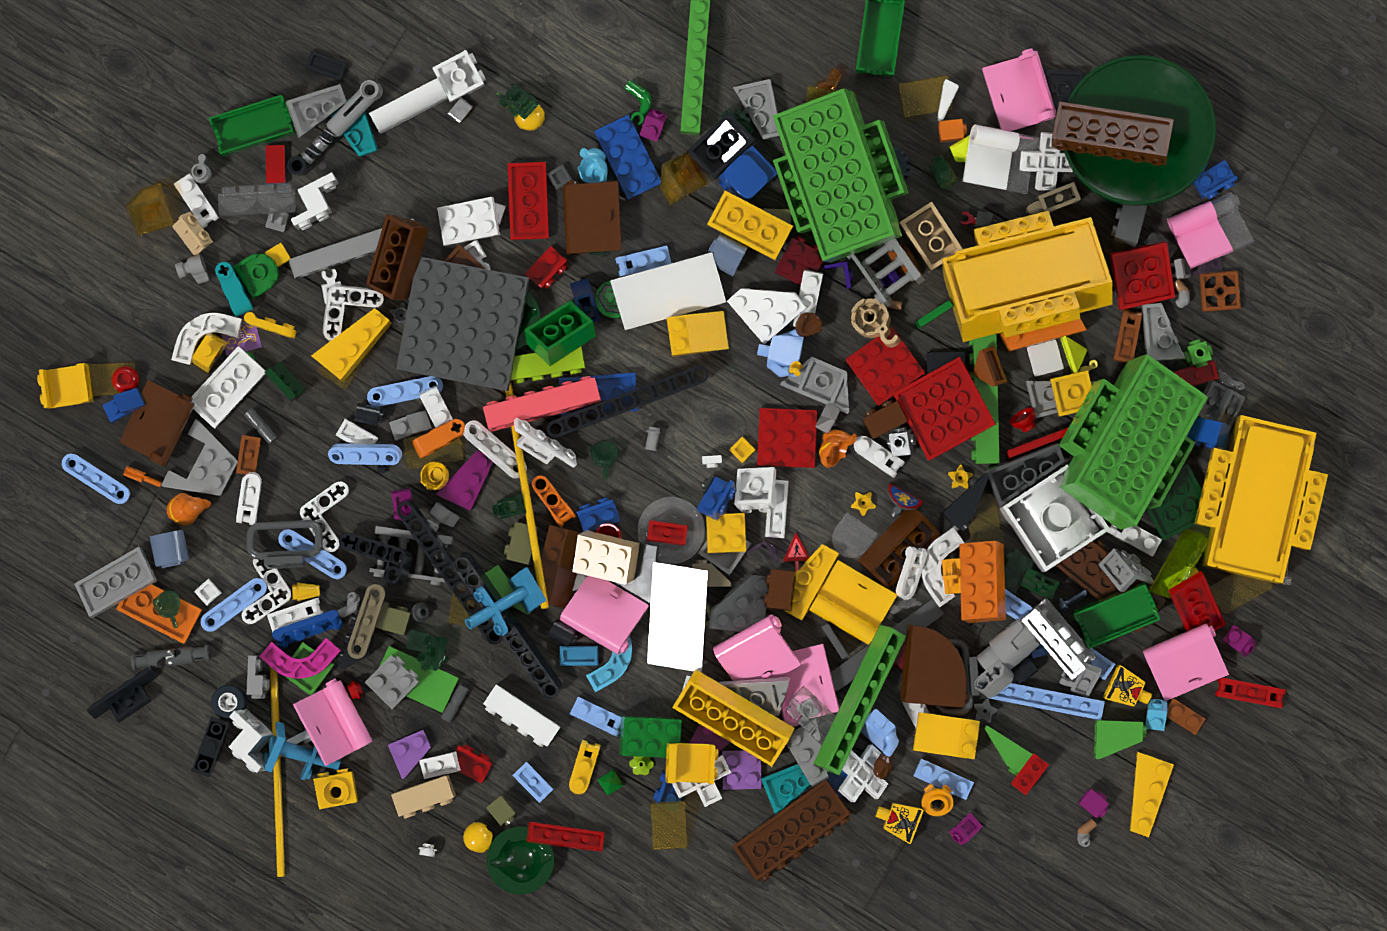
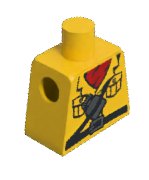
M214 333L207 334L192 356L193 364L210 373L228 345V342Z
M1117 665L1102 698L1134 707L1137 700L1148 704L1152 694L1143 690L1145 682L1123 666Z
M892 803L890 810L879 806L875 817L885 820L883 829L911 844L924 810L918 807Z

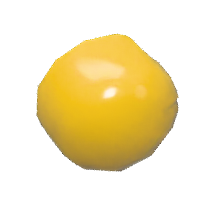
M526 102L517 107L514 113V120L520 129L533 131L542 126L545 120V112L539 104Z
M432 461L424 465L421 471V483L426 489L440 490L445 487L449 481L447 468L438 461Z
M473 822L466 828L463 841L469 850L477 853H483L488 850L492 843L493 835L486 828L487 825Z

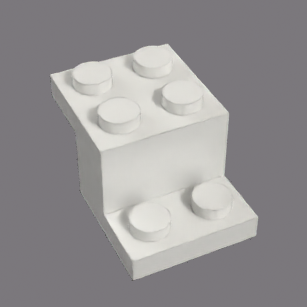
M333 173L298 189L308 210L291 219L293 225L298 230H306L313 226V222L317 220L321 222L329 218L328 214L332 213L322 192L328 193L336 189L335 185L339 184Z
M247 708L234 711L229 717L237 728L243 730L229 746L232 754L236 758L242 759L250 771L256 773L266 771L264 770L263 754L260 750L274 733Z

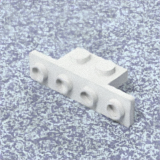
M519 418L514 420L515 431L522 435L517 440L518 447L545 464H548L556 456L573 468L577 465L576 455L571 449L564 448L557 440L550 439L541 430L531 427L527 421H522Z

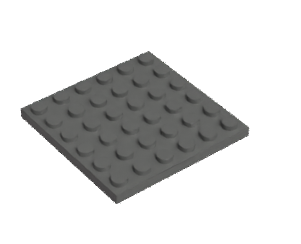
M420 257L413 277L396 369L509 391L530 278Z

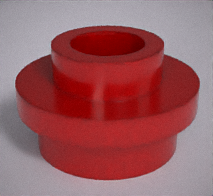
M351 681V684L347 686L352 699H361L360 694H363L360 683L356 684L355 681Z

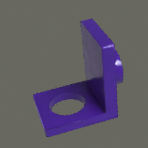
M847 262L824 265V270L843 267L846 289H851L850 280H853L852 269H848Z

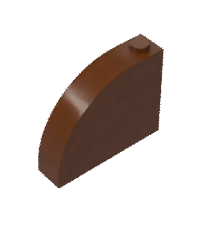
M908 624L900 701L964 708L968 699V693L966 692L965 667L960 654L954 645L940 633L919 625Z

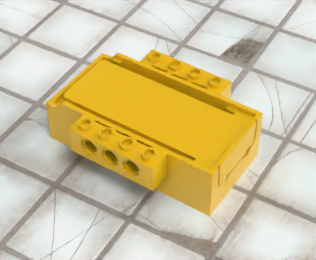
M1049 211L977 228L974 229L975 247L959 250L950 257L942 258L943 278L963 342L1003 332L1006 338L1080 319L1081 312L1112 305V280L1091 217L1053 226Z
M1243 415L1236 417L1229 450L1217 448L1211 450L1194 523L1210 527L1202 563L1203 567L1280 584L1284 581L1291 547L1311 550L1328 474L1309 470L1314 451L1315 432Z

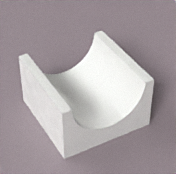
M1068 464L1062 466L1053 474L999 508L1041 572H1046L1110 530L1103 517L1059 488L1064 479L1063 475Z

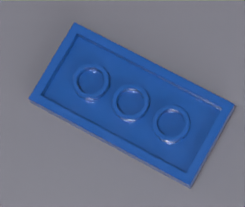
M629 115L594 131L628 200L662 184Z
M635 373L591 376V378L595 377L601 402L636 389ZM583 377L559 378V387L567 381H572V383L579 382L580 378ZM625 397L622 401L623 406L631 407L633 399ZM607 404L604 410L606 413H614L615 406ZM587 407L561 413V417L580 411ZM593 410L587 413V415L597 414V412Z

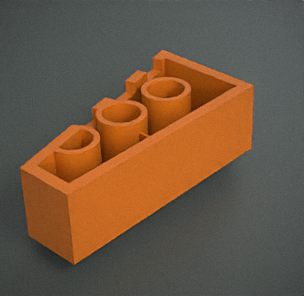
M1081 319L1006 338L1003 333L999 336L1007 351L1011 352L1064 336L1081 333L1087 329Z

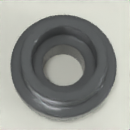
M424 603L415 604L411 609L412 618L417 622L426 621L429 616L427 605Z

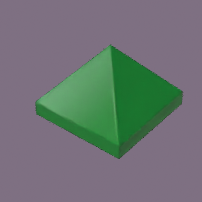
M614 769L598 779L607 796L624 786Z

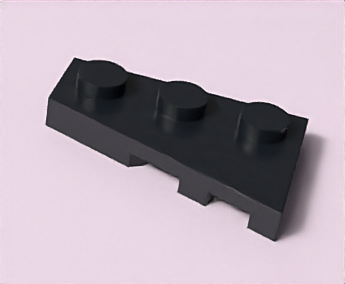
M1044 70L1056 112L1059 101L1067 103L1071 93L1083 79V71Z

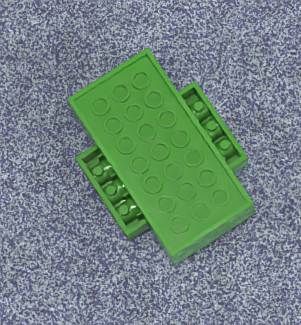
M843 88L773 115L786 153L785 156L773 160L797 232L805 233L812 230L822 261L834 262L902 236L891 200L907 195L909 192L884 121L877 120L865 125L854 92Z
M1148 354L1127 361L1114 385L1105 379L1094 382L1062 438L1059 446L1074 457L1063 475L1064 479L1059 488L1120 530L1137 526L1147 507L1153 509L1161 506L1191 452L1195 442L1188 438L1187 434L1208 397Z

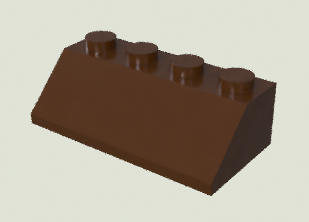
M386 214L366 286L392 300H408L413 277L418 267L429 228L410 219Z
M917 509L905 510L858 561L887 589H890L900 578L906 559L905 551L907 547L924 548L927 550L930 544L941 536V533Z
M549 525L541 557L549 605L565 608L572 598L577 573L572 571L577 538L580 533Z

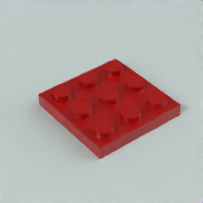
M1163 241L1110 253L1118 309L1124 310L1175 298L1167 242Z
M891 326L889 328L890 335L887 337V340L893 339L894 335H897L899 337L897 332ZM880 336L876 337L845 359L877 406L894 396L893 393L925 374L901 338L900 343L896 347L891 348L882 342Z
M759 408L757 466L815 468L817 410Z

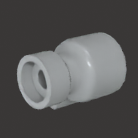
M200 154L198 156L199 164L192 167L191 174L197 183L205 184L210 181L212 172L206 166L207 157L204 154Z
M201 254L189 257L186 263L180 262L175 264L179 278L186 277L190 273L198 284L210 281Z
M436 502L430 510V518L426 520L434 531L437 532L440 523L454 527L460 517L439 502Z

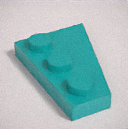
M342 107L332 113L330 117L332 118ZM364 111L343 133L346 140L360 157L378 151L366 111Z
M798 764L761 779L775 815L811 786Z

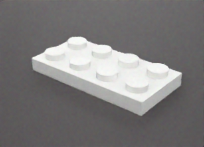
M238 346L192 396V402L195 403L193 409L213 428H216L264 377L265 370Z

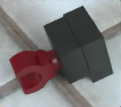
M978 211L977 217L969 212H962V215L968 216L969 219L966 222L961 221L960 224H975V227L979 228L989 226L992 222L993 213Z

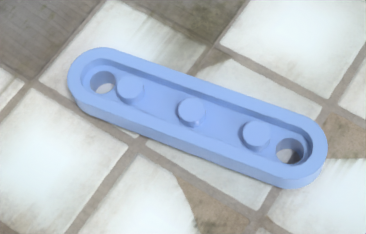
M429 376L375 387L368 392L367 400L372 406L381 407L419 399L420 393L430 389L429 385L431 382H436V387L440 393L443 389V382L438 377ZM376 393L380 395V399L377 401L373 399Z
M334 444L329 450L328 456L336 464L396 465L402 458V451L393 444Z
M67 454L62 459V467L66 472L117 504H124L129 500L130 490L125 485L78 455ZM71 460L76 462L74 467L69 465ZM119 491L124 492V496L122 498L118 497Z
M290 529L283 530L279 535L280 545L289 551L310 550L315 546L313 542ZM288 535L292 537V541L290 543L286 542V537ZM321 549L316 556L304 558L306 562L334 579H341L347 573L346 564L324 549ZM336 566H340V573H335L334 568Z
M260 578L249 581L204 614L201 618L202 628L209 632L219 629L245 608L264 596L267 592L266 583ZM256 584L261 586V590L258 592L254 588ZM210 618L214 619L215 621L214 625L212 626L208 624V620Z

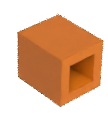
M962 119L939 121L938 123L940 143L960 141L964 139V135H967L966 124H963Z

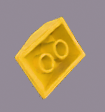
M724 311L667 317L672 357L729 349Z
M918 712L913 750L975 759L980 721Z

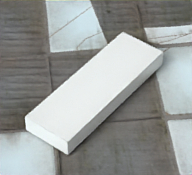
M775 481V489L777 490L776 509H770V512H767L765 537L784 538L789 481Z

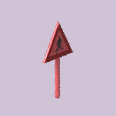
M795 533L782 561H795L796 573L799 570V561H807L810 558L797 533Z

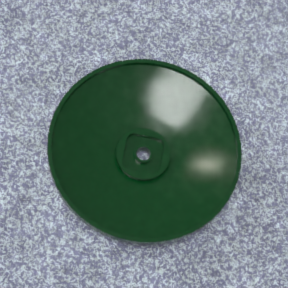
M1145 55L1126 56L1111 60L1087 74L1075 87L1067 103L1174 119L1166 165L1156 166L1148 162L1137 163L1129 159L1118 160L1110 156L1099 157L1090 153L1080 154L1075 151L1064 150L1067 162L1080 182L1093 193L1106 200L1130 206H1146L1167 201L1188 189L1200 177L1209 163L1216 137V121L1212 104L1200 83L1189 72L1173 62Z

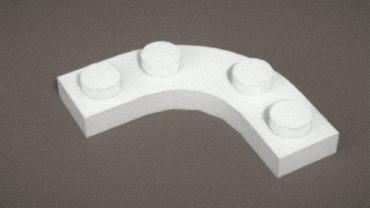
M207 313L194 318L179 333L171 360L191 365L192 356L198 341L204 335L221 333L238 338L243 319L220 313Z
M954 527L934 540L927 548V557L921 573L925 588L939 607L955 597L954 594H945L944 580H942L941 574L942 560L958 548L959 544L964 543Z

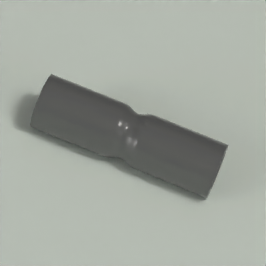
M253 408L244 414L268 444H271L277 438L275 433L264 423L263 419Z
M461 684L458 685L451 701L440 718L451 723L459 709V705L462 704L469 691L468 688Z

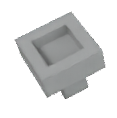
M270 209L265 227L285 233L290 214Z
M1176 259L1174 263H1170V266L1175 267L1176 270L1175 274H1172V278H1191L1190 266L1186 259Z

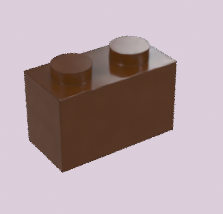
M890 400L881 405L882 409L878 411L872 409L864 414L865 418L862 420L872 440L907 422L897 401L893 403Z
M771 569V573L767 574L766 584L769 585V591L765 592L764 604H767L768 609L792 611L796 580L795 572Z

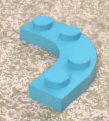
M630 635L628 636L629 647L624 654L617 655L612 652L611 658L604 666L586 675L595 692L616 681L626 671L632 656Z

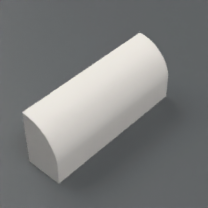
M438 78L369 114L379 133L382 134L442 103L448 98Z

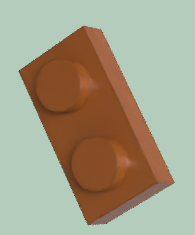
M242 435L236 473L246 475L249 472H257L262 438Z
M1174 698L1171 699L1167 706V718L1192 734H1197L1205 721L1204 717Z

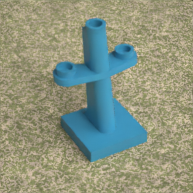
M527 567L508 580L513 592L496 602H493L483 587L480 586L474 592L475 599L478 602H482L486 608L465 619L466 626L469 629H473L492 618L495 624L493 626L495 633L499 636H504L508 633V628L500 614L501 612L521 602L528 614L547 601Z
M276 722V736L271 735L268 741L269 753L264 752L263 754L264 770L272 772L278 756L306 762L300 776L301 780L310 779L312 764L338 770L341 759L325 766L314 745L310 749L285 741L284 724Z

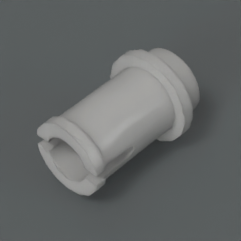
M649 427V430H646L648 435L645 449L657 451L659 434H661L660 428Z

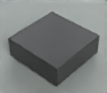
M563 164L547 173L556 190L561 189L563 185H567V181H573Z

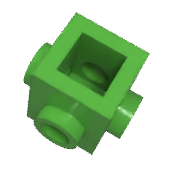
M1200 339L1189 342L1190 346L1185 348L1184 355L1190 367L1196 365L1197 368L1208 365L1207 361L1211 360L1213 355L1210 344L1207 345L1206 341L1201 342ZM1197 350L1202 351L1201 357L1196 354Z

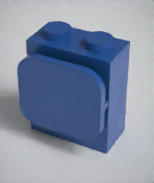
M751 146L719 176L720 182L718 184L725 191L729 190L733 195L749 203L778 174L768 161Z

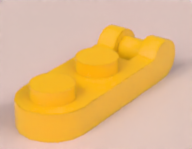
M248 312L244 316L245 322L251 326L295 339L297 331L294 330L292 325L283 323V326L275 324L276 320L267 317L264 320L258 319L252 312Z
M582 739L569 782L570 790L573 793L582 794L587 790L601 745L596 743L592 745ZM585 750L592 752L591 758L584 756Z

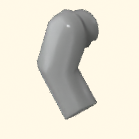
M350 592L347 596V605L337 610L341 618L358 610L360 597L355 592Z

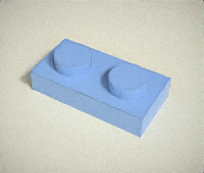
M528 762L513 774L518 782L539 803L553 790Z

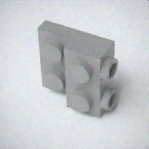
M260 655L248 656L247 694L251 695V698L254 699L265 698L266 692L270 690V679H267V675H260V671H263V660H260Z
M391 655L365 681L391 709L419 683L417 680L419 676L412 669L408 671L403 666L405 662L398 655L396 657Z

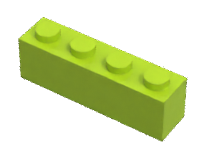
M582 346L551 366L536 353L515 356L510 382L513 381L514 384L525 383V379L532 378L533 381L543 380L544 376L547 375L556 378L563 376L564 372H570L571 375L582 373V369H585Z

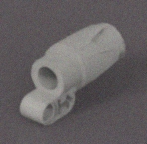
M1028 612L1022 618H1018L989 641L990 646L977 655V659L985 669V672L978 676L974 686L986 697L992 698L1007 687L1014 678L1011 669L1040 645L1039 640L1022 621L1031 612Z

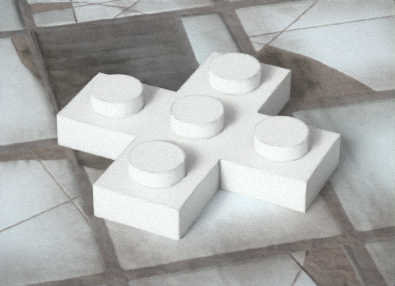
M1041 132L1039 151H1021L1019 170L1037 171L1035 189L1055 190L1057 173L1073 172L1064 152L1052 147L1053 132Z
M868 745L861 757H858L851 750L842 769L848 776L838 791L850 802H855L863 789L874 799H879L888 785L884 779L876 777L873 773L875 762L881 754L873 745Z
M723 755L719 756L718 760H715V768L718 771L717 779L731 773ZM672 783L679 798L697 790L705 807L722 799L715 783Z

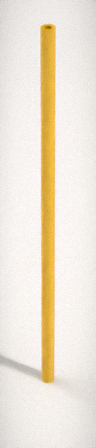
M510 383L509 391H505L506 398L514 396L512 383ZM512 426L537 585L547 600L541 604V609L549 608L523 449L517 446V440L521 436L520 433L515 431V426Z
M270 667L272 732L274 733L273 736H276L275 724L279 722L278 672ZM278 756L273 768L277 877H284L281 756Z

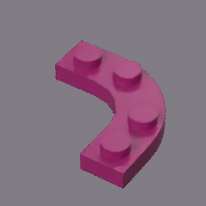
M325 638L310 656L296 659L287 655L271 642L259 657L281 675L290 678H308L322 672L341 650L328 638Z

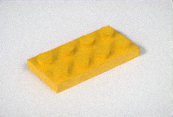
M724 191L707 223L708 226L773 260H776L793 228L792 225L727 191Z

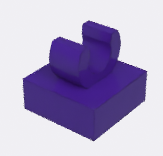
M893 270L880 281L885 288H888L902 278L903 275H897L895 270Z

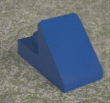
M138 388L114 395V399L104 404L103 408L110 423H114L145 406V403Z

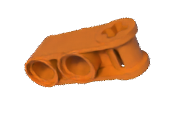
M453 419L416 438L411 443L419 458L422 459L461 437L465 424L459 419ZM455 423L462 426L459 428V433L452 431Z
M537 476L533 479L532 487L549 509L551 515L561 528L569 519L577 517L546 477ZM539 479L546 481V487L543 490L536 488V482ZM554 494L557 496L558 501L555 505L547 503L549 495Z

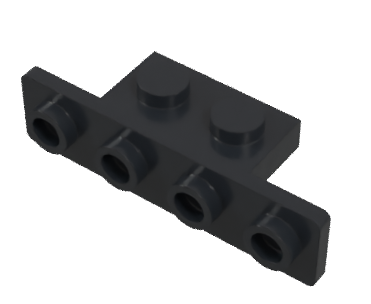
M151 667L143 669L137 676L125 681L122 686L110 691L101 700L94 702L87 709V712L96 719L108 710H111L115 719L120 723L151 702L143 687L158 677L157 672Z

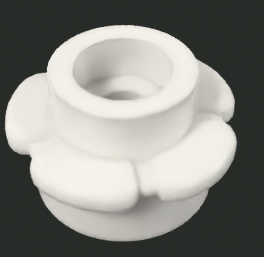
M423 844L422 847L418 848L420 849L419 855L435 857V851L437 852V849H434V845Z

